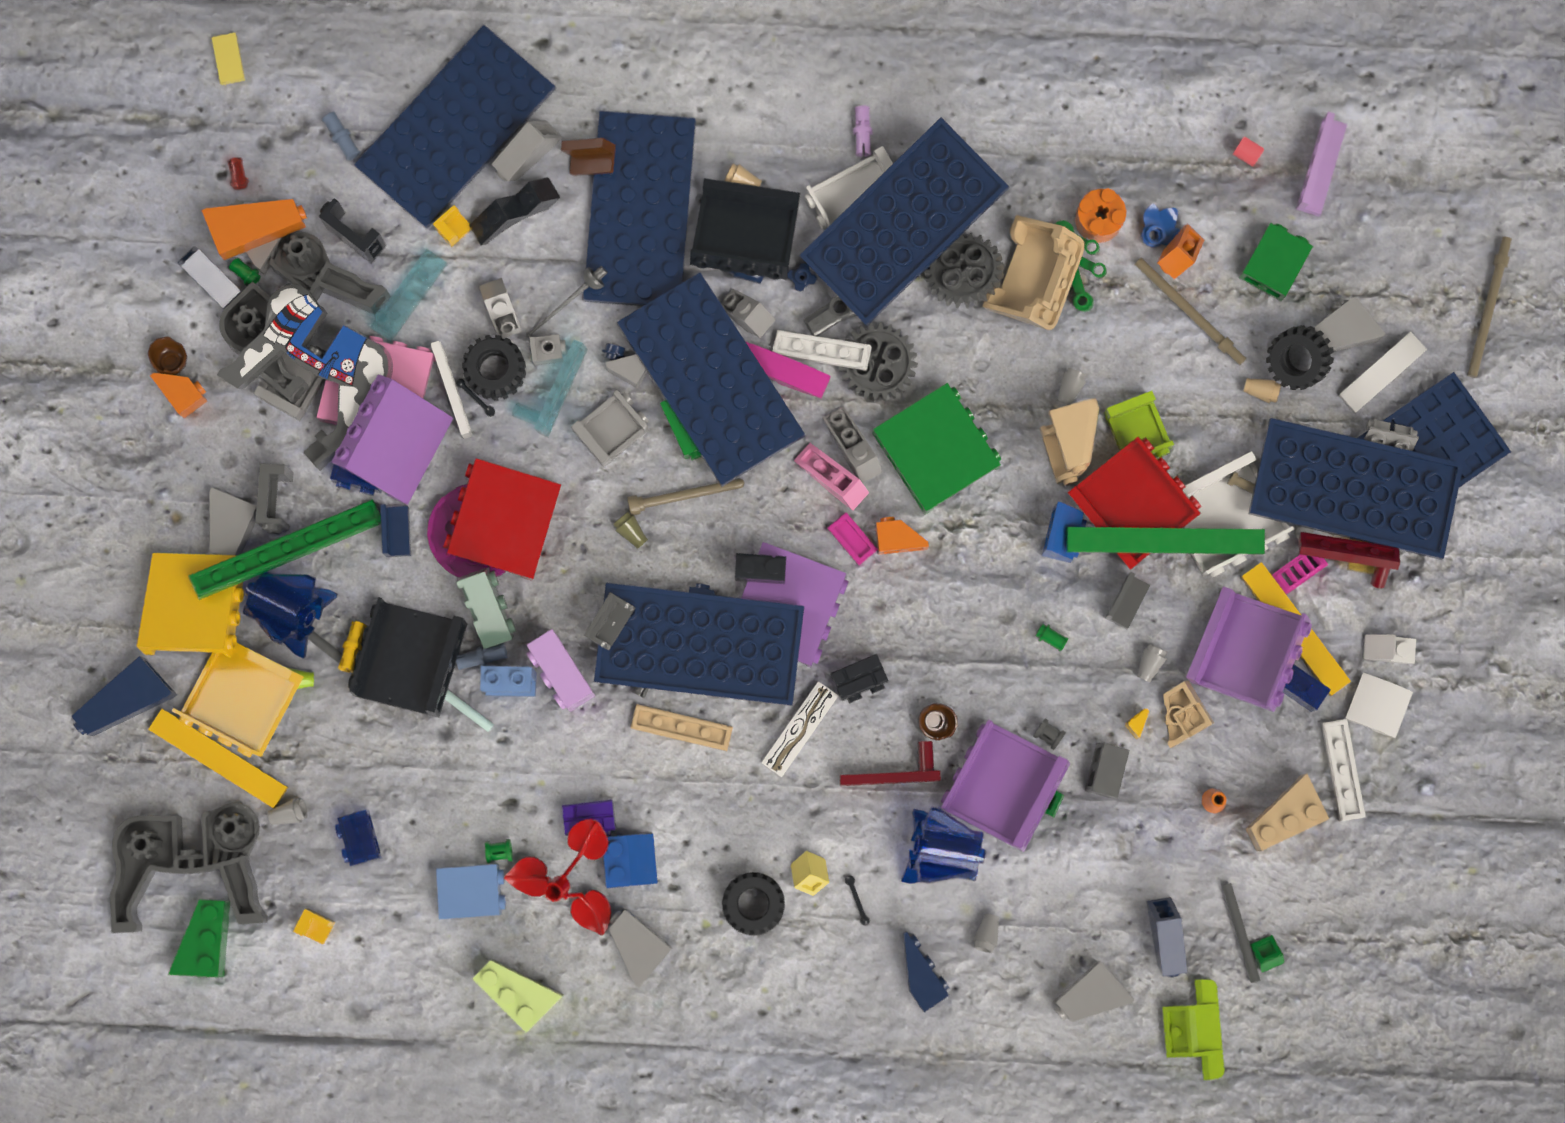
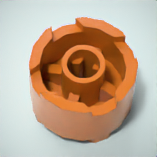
M1109 188L1090 191L1083 197L1076 210L1075 224L1078 232L1083 238L1093 239L1098 243L1113 239L1119 233L1126 219L1127 211L1124 201L1114 190ZM1101 213L1104 214L1105 217L1104 219H1102L1101 216L1097 217L1096 214Z

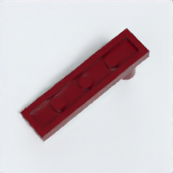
M1300 532L1298 539L1299 554L1375 566L1370 582L1375 588H1384L1390 569H1399L1400 552L1398 548Z
M933 741L918 742L919 771L840 775V786L941 781L940 770L934 771Z

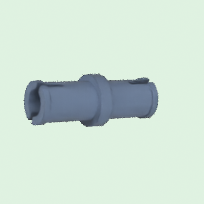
M333 111L325 115L322 121L332 134L333 142L339 145L346 159L350 161L359 156L361 152L352 141L350 131L344 128L336 113Z
M504 643L486 649L477 647L476 651L459 654L456 663L459 670L477 665L487 666L489 662L508 659V653Z

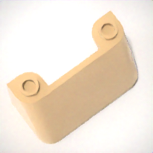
M1016 215L1010 227V235L1012 240L1017 243V247L1002 287H993L995 295L987 293L988 301H984L982 307L1039 328L1052 330L1059 320L1082 258L1084 241L1064 226Z
M1096 398L1049 411L1048 414L1053 424L1040 427L1042 439L1057 484L1064 483V486L1077 483L1078 477L1087 470L1091 463L1099 414Z

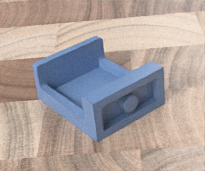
M481 666L480 690L486 692V696L536 697L537 672L532 667Z
M498 864L436 869L439 919L502 915V910H506L505 894L501 895L500 885L504 884V870L499 869Z

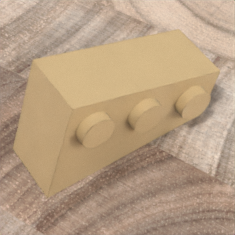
M1308 774L1300 775L1286 791L1246 828L1256 851H1263L1329 819Z

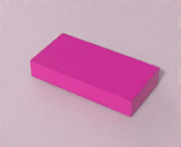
M847 512L827 528L858 566L878 551Z

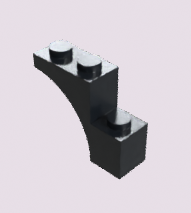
M549 177L529 181L516 195L495 199L469 226L480 245H486L516 223L537 213L547 211L561 197Z

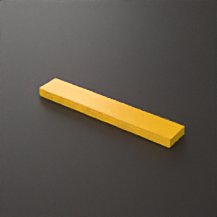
M1262 562L1241 576V579L1258 601L1301 615ZM1311 628L1309 636L1307 638L1304 637L1301 644L1303 650L1300 657L1327 694L1332 696L1350 683L1351 680Z
M165 709L160 710L148 730L270 807L276 808L289 787L200 731L179 721V718Z

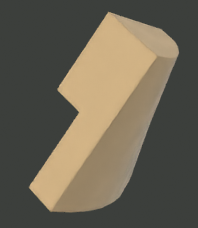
M1184 681L1163 694L1164 705L1167 710L1165 718L1166 725H1168V746L1170 748L1175 747L1214 724V721L1189 681Z

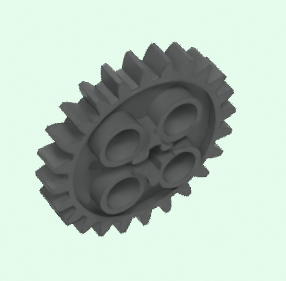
M972 233L968 235V238H964L962 234L924 272L927 286L931 287L932 295L937 294L939 302L945 299L947 306L953 301L956 308H959L961 303H964L965 307L969 308V304L972 301L976 306H979L978 299L981 298L985 302L988 301L986 294L995 295L993 287L1001 286L998 280L1004 278L1001 271L1004 270L1003 262H1001V253H998L996 245H991L990 239L983 243L982 235H979L975 240ZM974 256H980L977 260H971ZM950 259H956L953 263H947ZM975 278H982L979 282H973ZM953 280L958 281V282H957L956 284H954V285H949V284H948L949 282H951V281H953Z
M880 322L878 329H874L873 324L870 323L869 330L866 331L863 326H860L859 335L852 331L851 336L853 340L845 339V341L862 344L873 342L877 346V349L870 353L867 366L869 372L867 374L861 375L854 368L839 367V372H846L842 377V381L850 380L847 388L856 387V396L863 392L864 400L869 395H873L874 402L877 401L878 396H882L885 402L887 394H890L895 399L896 390L904 393L903 384L911 385L912 382L908 377H915L916 373L910 368H916L918 365L917 362L911 360L917 357V353L910 352L914 344H906L909 336L906 335L901 338L900 328L892 332V324L887 329H883V324ZM886 342L887 345L881 360L882 364L878 367L874 381L870 382L869 379L874 368V361L878 357L882 343ZM889 350H896L899 352L900 357L896 360H891L888 358L887 352ZM887 372L892 376V380L884 383L879 379V375Z

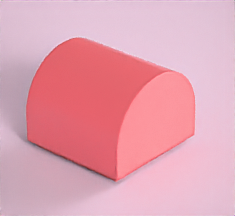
M1243 137L1232 155L1254 167L1264 148Z

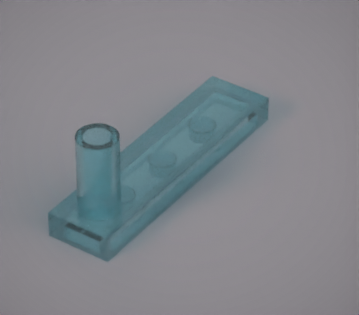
M426 249L385 307L377 312L370 328L389 342H392L448 265L447 262Z
M573 340L541 412L520 403L514 406L512 416L535 425L534 429L540 435L549 437L588 350L582 342Z

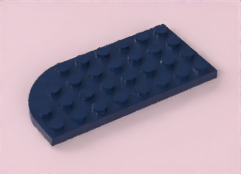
M1454 372L1382 420L1383 422L1390 423V431H1394L1395 424L1413 427V430L1417 431L1419 439L1412 450L1413 452L1464 463L1459 488L1511 453L1509 447ZM1368 431L1360 435L1358 439L1364 440Z

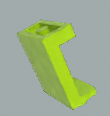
M1153 391L1108 407L1104 411L1120 451L1138 436L1141 439L1146 437L1155 448L1151 452L1156 455V458L1168 455L1170 453L1169 449L1174 446L1173 440L1170 441L1154 401L1156 398Z

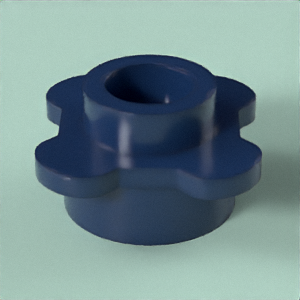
M802 263L796 270L788 272V279L792 280L795 290L798 292H802L809 285L816 283V276L811 274L809 265L806 263Z

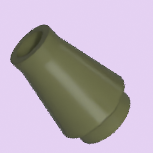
M629 512L625 513L613 524L616 528L615 531L633 544L636 549L648 540L635 516H631Z

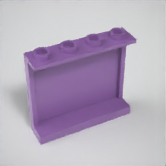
M378 374L372 382L365 400L360 405L356 417L348 427L347 434L341 445L337 448L331 463L343 467L387 493V496L408 505L453 417L393 379Z
M763 542L758 553L759 555H772V557L786 556L785 584L747 582L741 599L805 606L798 662L808 665L807 667L811 668L813 663L818 664L823 650L818 649L821 640L826 641L830 633L831 627L827 626L830 616L835 618L840 606L839 603H836L839 593L844 595L849 581L845 580L846 573Z
M1223 586L1186 678L1193 684L1274 712L1276 706L1279 707L1283 701L1285 684H1288L1292 679V667L1295 660L1298 661L1302 654L1303 647L1301 644L1304 637L1307 638L1312 628L1311 620L1307 614L1303 613L1301 616L1236 594L1232 589Z
M988 719L986 725L981 724L976 734L978 740L975 745H971L968 748L964 757L966 762L963 768L959 767L953 777L955 783L951 790L947 789L941 799V803H943L941 808L1024 852L1068 770L1070 762L993 724Z

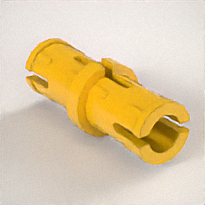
M358 621L351 622L348 637L342 645L343 652L338 665L339 670L353 673L356 655L359 650L362 651L361 644L364 630L367 627L366 624Z

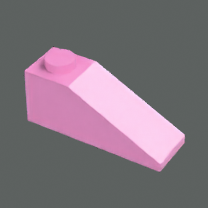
M811 443L794 460L797 465L851 510H854L869 494L859 478Z

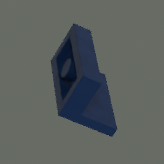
M380 504L382 554L386 557L411 556L409 507H388L386 504Z

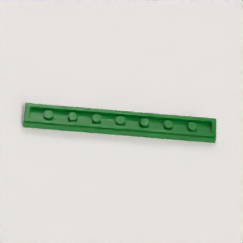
M372 499L188 576L189 581L198 599L201 600L381 524V514Z
M1067 527L1066 552L1265 554V529Z

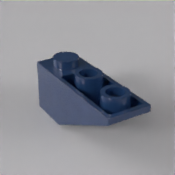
M904 932L903 943L909 992L925 1013L949 996L947 990L950 987L942 975L937 978L932 970L936 967L928 954L923 957L918 949L922 945L914 933L909 936L907 932Z

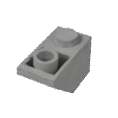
M500 278L479 286L497 335H500L503 339L522 332L503 279Z
M732 289L721 303L732 320L747 332L759 338L764 335L776 320L760 302L735 289Z

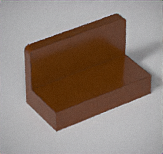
M604 138L562 141L561 151L571 156V175L613 173L616 145Z

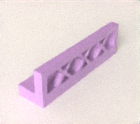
M1327 112L1322 119L1296 210L1320 216L1347 127V124L1333 120L1335 113Z

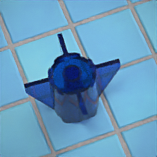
M268 571L261 574L255 583L250 582L245 589L247 599L243 608V615L254 619L273 642L280 645L284 643L296 656L305 658L308 637L315 629L311 625L315 619L320 620L323 609L334 601L338 594L328 589L315 588L316 578L308 574H273Z
M931 807L929 813L913 809L914 831L911 841L914 842L913 850L909 849V861L902 875L901 882L929 884L955 878L976 881L979 863H984L986 850L982 848L984 833L971 830L940 808Z

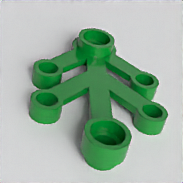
M1061 220L1054 223L1064 226L1075 233L1074 227L1068 221ZM1081 237L1084 241V249L1089 255H1096L1100 251V245L1096 240H1087ZM1094 243L1096 244V249L1091 252L1088 250V246ZM1084 257L1081 258L1079 266L1092 272L1096 278H1103L1107 274V268L1103 263H1094ZM1101 266L1103 267V272L1098 275L1095 273V269ZM1077 268L1072 282L1076 294L1073 304L1080 312H1088L1094 305V299L1088 292H1085L1082 278ZM1081 297L1087 298L1085 305H1079Z

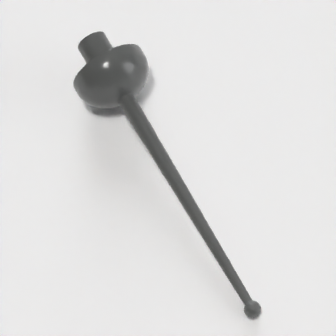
M600 266L596 271H593L588 267L583 274L585 283L530 333H527L526 337H531L536 330L588 287L592 289L604 287L601 278L608 273L606 269Z

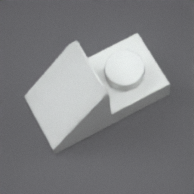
M1365 635L1363 660L1415 664L1416 639L1396 637V635Z

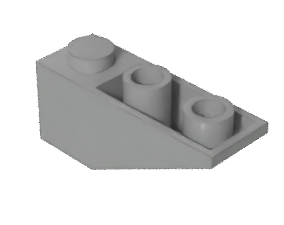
M844 406L822 417L851 470L862 483L882 473L876 454Z

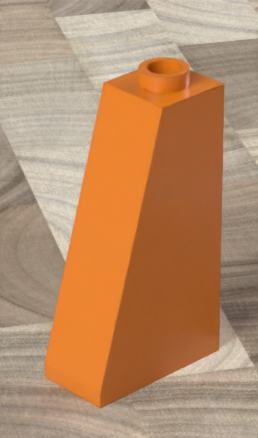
M294 199L212 207L202 210L218 253L224 260L306 228L304 219L307 218L305 210L302 204L298 206Z

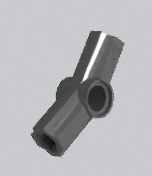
M836 296L828 304L806 317L803 321L813 336H819L837 323L858 316L839 296ZM837 304H842L847 310L842 314H838L833 310V307Z

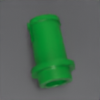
M235 258L229 265V270L241 278L246 286L252 282L257 285L261 279L259 271L250 268L240 258Z
M1042 624L1035 635L1039 638L1038 641L1041 642L1043 640L1060 652L1069 639L1051 629L1049 624L1047 626Z

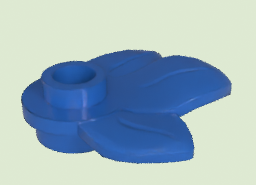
M1151 204L1143 214L1145 227L1141 233V238L1145 245L1148 247H1158L1161 244L1167 246L1180 232V229L1175 227L1178 209L1166 208L1159 211L1155 204ZM1151 231H1154L1156 234L1154 240L1149 236Z

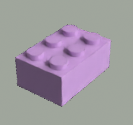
M553 629L527 645L530 650L526 653L536 668L540 666L543 670L540 676L549 689L553 687L557 692L553 697L560 708H567L572 712L595 697V694Z

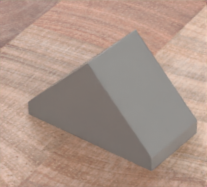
M637 355L605 362L609 373L637 389L648 373Z

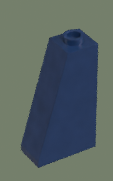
M139 656L71 716L75 721L73 726L82 735L86 733L87 735L95 736L173 699L177 694L145 658Z

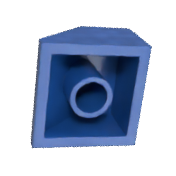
M1057 502L1052 510L1041 556L1068 563L1072 562L1073 557L1078 558L1079 553L1066 552V528L1086 527L1087 520L1083 519L1084 512L1065 503Z
M654 834L607 837L608 849L603 855L606 888L658 884Z

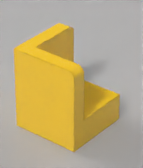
M455 205L433 223L435 230L451 247L471 231L470 223L460 214Z
M304 909L293 932L324 944L335 922L310 909Z

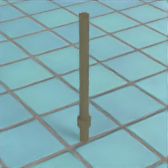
M1502 237L1499 252L1495 254L1493 261L1495 268L1467 376L1477 378L1504 269L1508 267L1510 259L1508 253L1512 241L1510 237Z
M1140 258L1135 265L1218 344L1217 348L1224 354L1227 353L1239 365L1247 359L1233 346L1234 342L1228 337L1225 338L1145 260Z

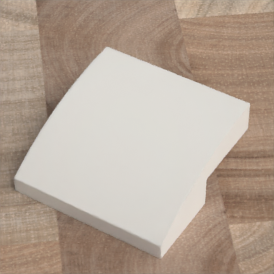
M1363 673L1346 719L1396 739L1413 692L1386 680Z

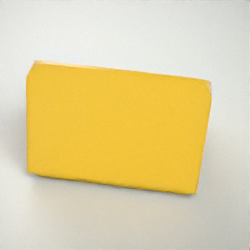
M1147 708L1142 709L1124 725L1135 739L1140 738L1149 714Z

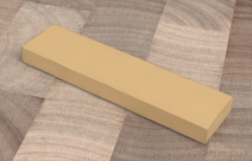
M636 704L630 727L634 730L723 751L728 750L733 730L731 726Z

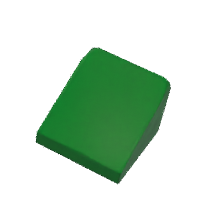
M1273 935L1250 944L1252 953L1262 973L1284 963V955Z

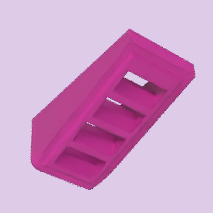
M1300 554L1273 573L1272 576L1287 595L1328 566L1326 560L1311 556L1317 564L1315 568L1307 558V555ZM1300 560L1309 570V573L1306 574L1303 568L1300 566V564L1298 563ZM1293 566L1301 578L1299 580L1290 570V567ZM1283 572H1285L1289 579L1292 581L1293 584L1291 586H1289V584L1281 575Z

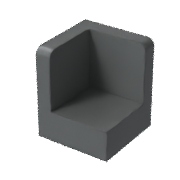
M320 430L315 435L317 440L304 451V454L319 471L330 463L335 456L333 450L321 443L323 438L327 436L323 430Z

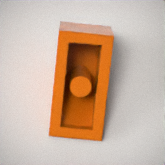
M1187 223L1162 251L1157 262L1161 270L1169 274L1173 279H1176L1195 263L1204 239Z
M160 373L150 375L177 413L183 418L207 402L203 395L206 393V390L198 380L194 383L189 377Z
M895 517L880 518V522H876L878 555L928 550V541L902 520H895Z

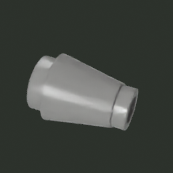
M1068 368L1067 372L1063 374L1057 400L1071 405L1085 385L1086 381L1084 380L1087 375Z
M1151 644L1148 645L1147 649L1144 648L1137 677L1151 682L1152 678H1154L1167 660L1165 658L1167 652Z
M294 798L268 811V819L271 825L301 823L302 819L307 818V808L302 799L297 800Z
M985 914L973 939L975 949L993 953L994 948H997L998 916Z

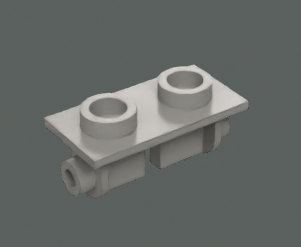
M1373 419V421L1368 420L1366 426L1368 432L1364 438L1367 441L1409 451L1413 450L1419 439L1417 431L1413 430V427L1395 424L1394 431H1390V423Z

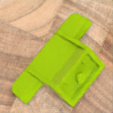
M1199 979L1195 980L1196 1005L1162 1007L1167 1058L1201 1056L1203 1080H1213L1224 1075L1218 991L1214 980Z

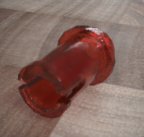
M240 157L229 159L227 164L231 175L230 185L233 186L234 190L246 189L249 179L245 176L243 159Z

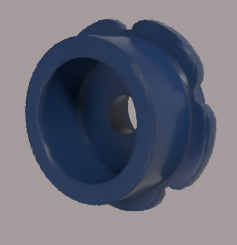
M606 343L605 350L602 349V352L606 353V359L613 361L625 358V348Z

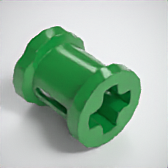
M506 839V842L500 843L485 842L487 864L495 860L507 859L508 861H513L511 839Z

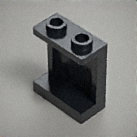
M334 198L331 202L328 201L322 206L319 218L326 229L372 264L387 246L380 233L371 228L362 239L340 221L345 215V211L338 200Z

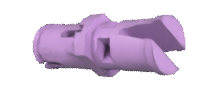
M869 106L855 107L856 128L853 129V134L856 136V156L862 157V147H864V157L871 156L870 135H872L873 130L870 127Z

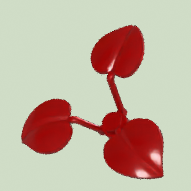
M584 819L575 824L569 831L567 838L568 846L579 853L561 876H555L553 879L547 876L548 869L545 863L536 857L528 856L519 860L504 876V879L511 886L533 897L545 895L552 902H557L562 897L564 900L579 897L571 905L573 919L580 926L603 936L611 920V907L608 899L597 890H590L585 895L582 892L568 893L570 883L567 876L581 859L582 855L587 859L596 860L601 858L608 849V838L601 823L596 819Z

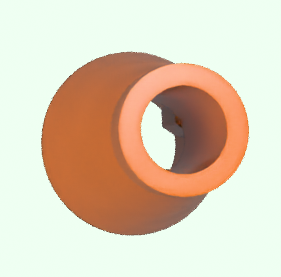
M1208 789L1202 796V805L1210 813L1221 812L1226 806V796L1219 789ZM1215 796H1219V804L1214 802Z

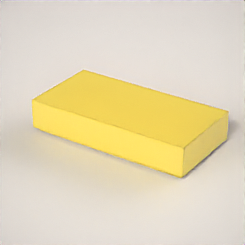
M230 33L212 37L221 85L245 81L237 34Z

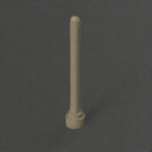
M735 479L723 487L716 483L648 498L633 495L627 497L630 514L633 516L641 514L640 512L645 511V508L740 489L744 487L745 483L742 479Z

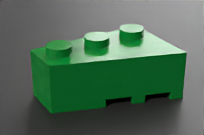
M198 901L168 975L224 977L230 901Z

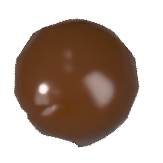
M171 337L157 338L149 346V362L157 373L177 375L186 367L188 357L185 348Z
M933 703L926 706L918 717L920 730L924 736L932 740L939 741L950 738L958 727L956 714L952 708L943 703Z

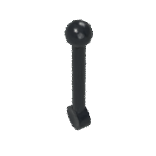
M463 379L456 381V386L467 392L485 410L488 417L495 415V409L488 407L465 385Z
M847 876L845 883L850 886L861 916L860 923L867 926L870 923V918L865 915L854 886L855 878Z

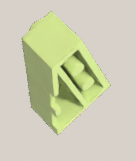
M490 960L473 978L526 1033L564 996L495 960Z

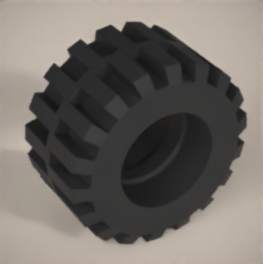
M1305 325L1294 326L1280 333L1278 337L1273 339L1271 342L1272 346L1268 347L1267 350L1270 356L1266 358V363L1271 364V367L1268 368L1269 373L1274 372L1275 376L1273 379L1275 381H1282L1280 385L1284 388L1290 386V390L1298 388L1304 390L1312 387L1323 380L1332 368L1330 365L1334 362V357H1331V354L1334 350L1333 347L1329 348L1328 343H1330L1329 338L1324 339L1322 337L1324 333L1321 330L1316 332L1315 327L1309 326L1305 328ZM1292 345H1301L1309 351L1312 359L1309 370L1302 371L1291 364L1289 350Z
M486 335L484 340L478 338L475 340L476 344L474 346L470 344L468 347L469 352L463 356L465 360L462 363L464 377L470 388L484 399L492 398L493 401H499L500 397L507 399L509 394L512 393L514 395L517 393L516 389L518 386L522 387V380L526 377V363L518 346L515 343L513 344L508 338L502 339L500 335H495V338H491V335ZM491 356L504 357L509 364L506 374L497 380L485 379L480 372L483 362Z
M748 872L737 876L729 883L723 894L722 911L729 925L736 931L745 935H761L775 928L781 920L785 909L784 894L773 878L759 872ZM749 889H759L768 898L769 905L766 913L757 919L745 917L739 909V898L743 892Z

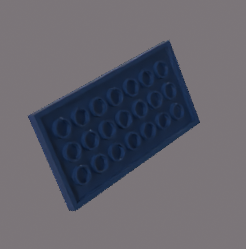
M483 25L360 157L354 166L425 229H428L556 90V86L487 26Z
M599 111L597 138H604L615 144L616 147L613 173L594 174L586 269L590 267L593 271H596L600 266H603L608 273L601 278L604 287L601 289L588 287L584 290V302L644 306L683 283L696 118Z
M940 117L799 256L868 326L1010 187Z
M701 272L617 321L621 332L721 487L805 437L804 431Z
M1270 418L1248 514L1363 542L1398 548L1401 551L1442 560L1445 556L1464 463Z
M606 583L604 601L611 592L634 606L635 610L610 650L598 644L594 682L793 706L805 606Z

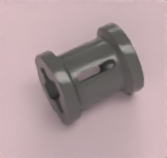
M1045 718L1033 737H1039L1051 745L1052 750H1055L1066 732L1064 730L1059 731L1050 725Z

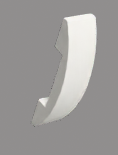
M1410 332L1338 396L1356 413L1427 350L1426 347Z

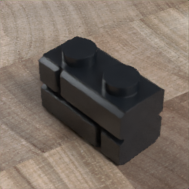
M736 553L735 581L785 584L787 558L786 556L772 557V555Z
M877 654L830 674L841 701L848 700L849 704L862 699L861 694L870 690L874 694L885 689L884 684L888 683V678Z

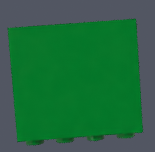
M948 383L877 426L872 431L873 436L924 515L933 511L936 506L993 470H998L1001 466L999 453L995 448L991 449L986 442L988 440L986 433L981 427L977 429L973 422L975 419L973 413L968 407L964 408L959 401L961 396L954 386L951 388Z

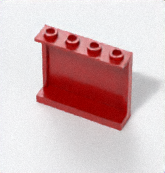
M1139 436L1068 492L1095 527L1183 528L1201 514L1199 508L1202 506L1193 495L1190 497L1186 495L1183 491L1186 486L1178 476L1173 478L1167 470L1170 469V466L1162 456L1158 459L1151 452L1155 448L1146 437L1141 439ZM1151 553L1117 554L1131 570Z
M476 458L474 464H468L465 477L469 478L467 487H461L457 501L462 503L459 511L454 510L450 524L455 526L452 535L447 534L443 548L447 549L446 555H453L522 576V578L527 580H533L561 484Z

